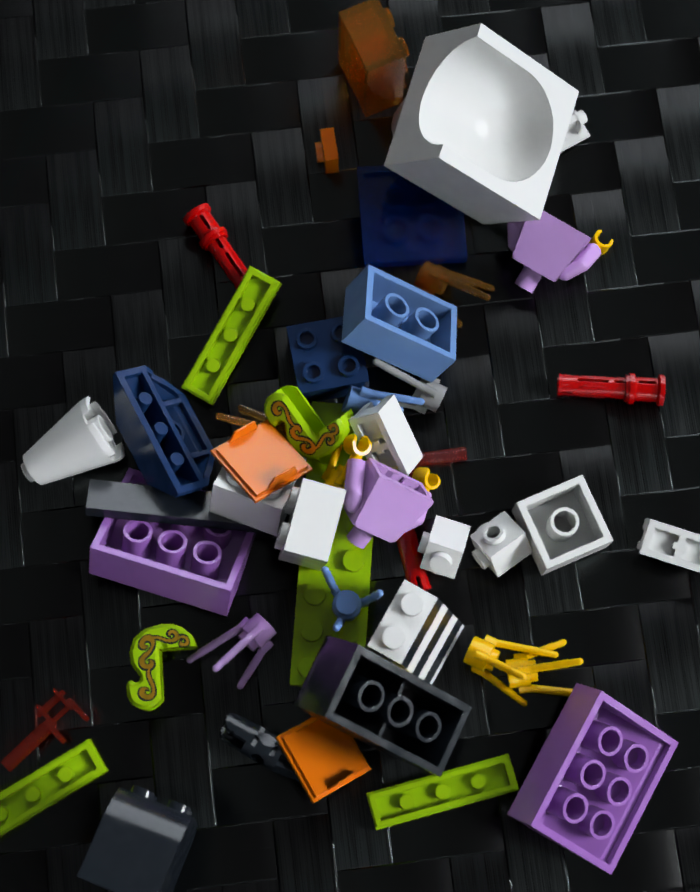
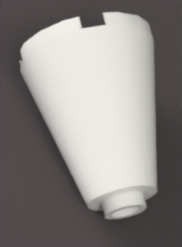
M87 396L80 400L23 454L24 463L21 464V469L31 483L36 481L39 485H44L118 462L124 458L125 451L122 442L116 445L113 440V435L117 431L107 414L96 401L90 404V397Z

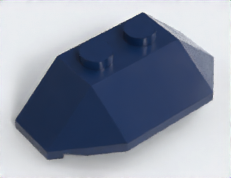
M146 365L115 372L113 374L116 425L146 483L173 497L206 489L209 485L215 457L210 453L214 448L186 395L165 379L152 374L153 370Z

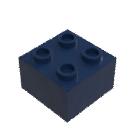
M343 316L286 326L296 386L309 403L345 397L351 385L358 388L362 386L369 388V376L364 352L341 342Z

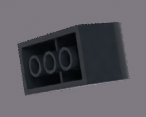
M328 635L325 636L293 703V706L345 734L391 757L441 777L472 708L363 646Z
M133 785L131 791L120 787L114 794L102 817L77 877L110 892H173L198 827L195 818L191 816L193 813L190 811L191 808L172 800L168 801L167 806L156 802L157 797L154 796V793L136 785Z

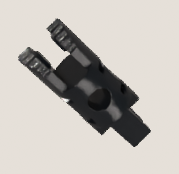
M232 712L231 714L228 713V716L226 715L223 722L224 726L221 727L219 738L269 770L299 782L296 773L275 738L278 735L245 717H241L237 713L234 714Z

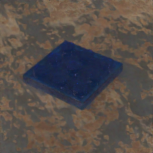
M384 165L357 167L364 268L368 264L377 268L467 262L463 212Z

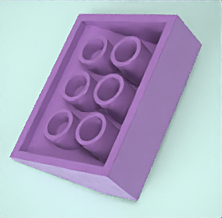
M128 468L122 480L123 483L148 485L141 472L132 468ZM104 517L90 546L89 573L227 616L237 592L256 533Z
M576 683L507 815L612 875L679 742L603 691Z

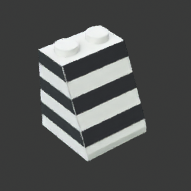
M404 579L369 641L367 649L432 685L464 625L439 598Z

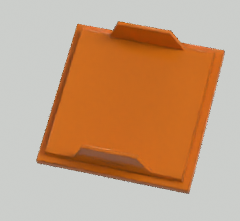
M268 419L258 425L253 421L234 431L230 440L210 451L254 503L261 501L271 493L287 486L313 470L276 427L269 423Z
M314 717L275 737L312 804L371 770L353 737Z

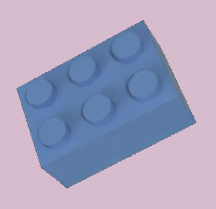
M369 264L346 287L341 342L431 383L456 361L457 306Z

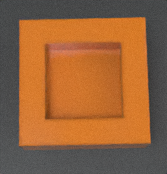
M334 127L320 129V142L314 143L317 163H324L325 174L338 173L339 157Z

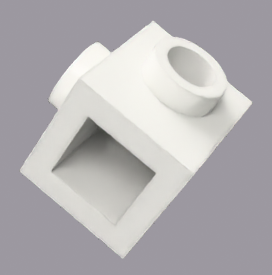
M505 511L491 521L482 524L477 531L470 535L475 550L472 551L474 559L482 569L485 570L489 567L497 577H500L533 553L526 533Z
M436 515L431 533L423 532L417 552L424 554L420 568L454 579L464 553L471 526Z

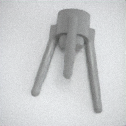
M378 358L373 359L374 365L415 387L412 397L425 400L423 405L398 402L400 407L413 409L422 414H425L427 409L433 412L437 411L447 391V387L439 384L440 379L436 378L432 383L425 379L417 380Z

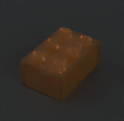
M367 0L339 12V64L365 117L402 103L403 89L406 88L405 73L408 72L406 57H409L408 46L402 36L397 37L393 29L395 27L393 16L388 7H382L379 0Z

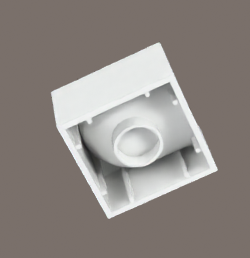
M482 23L426 36L384 166L483 225L540 220L579 91Z

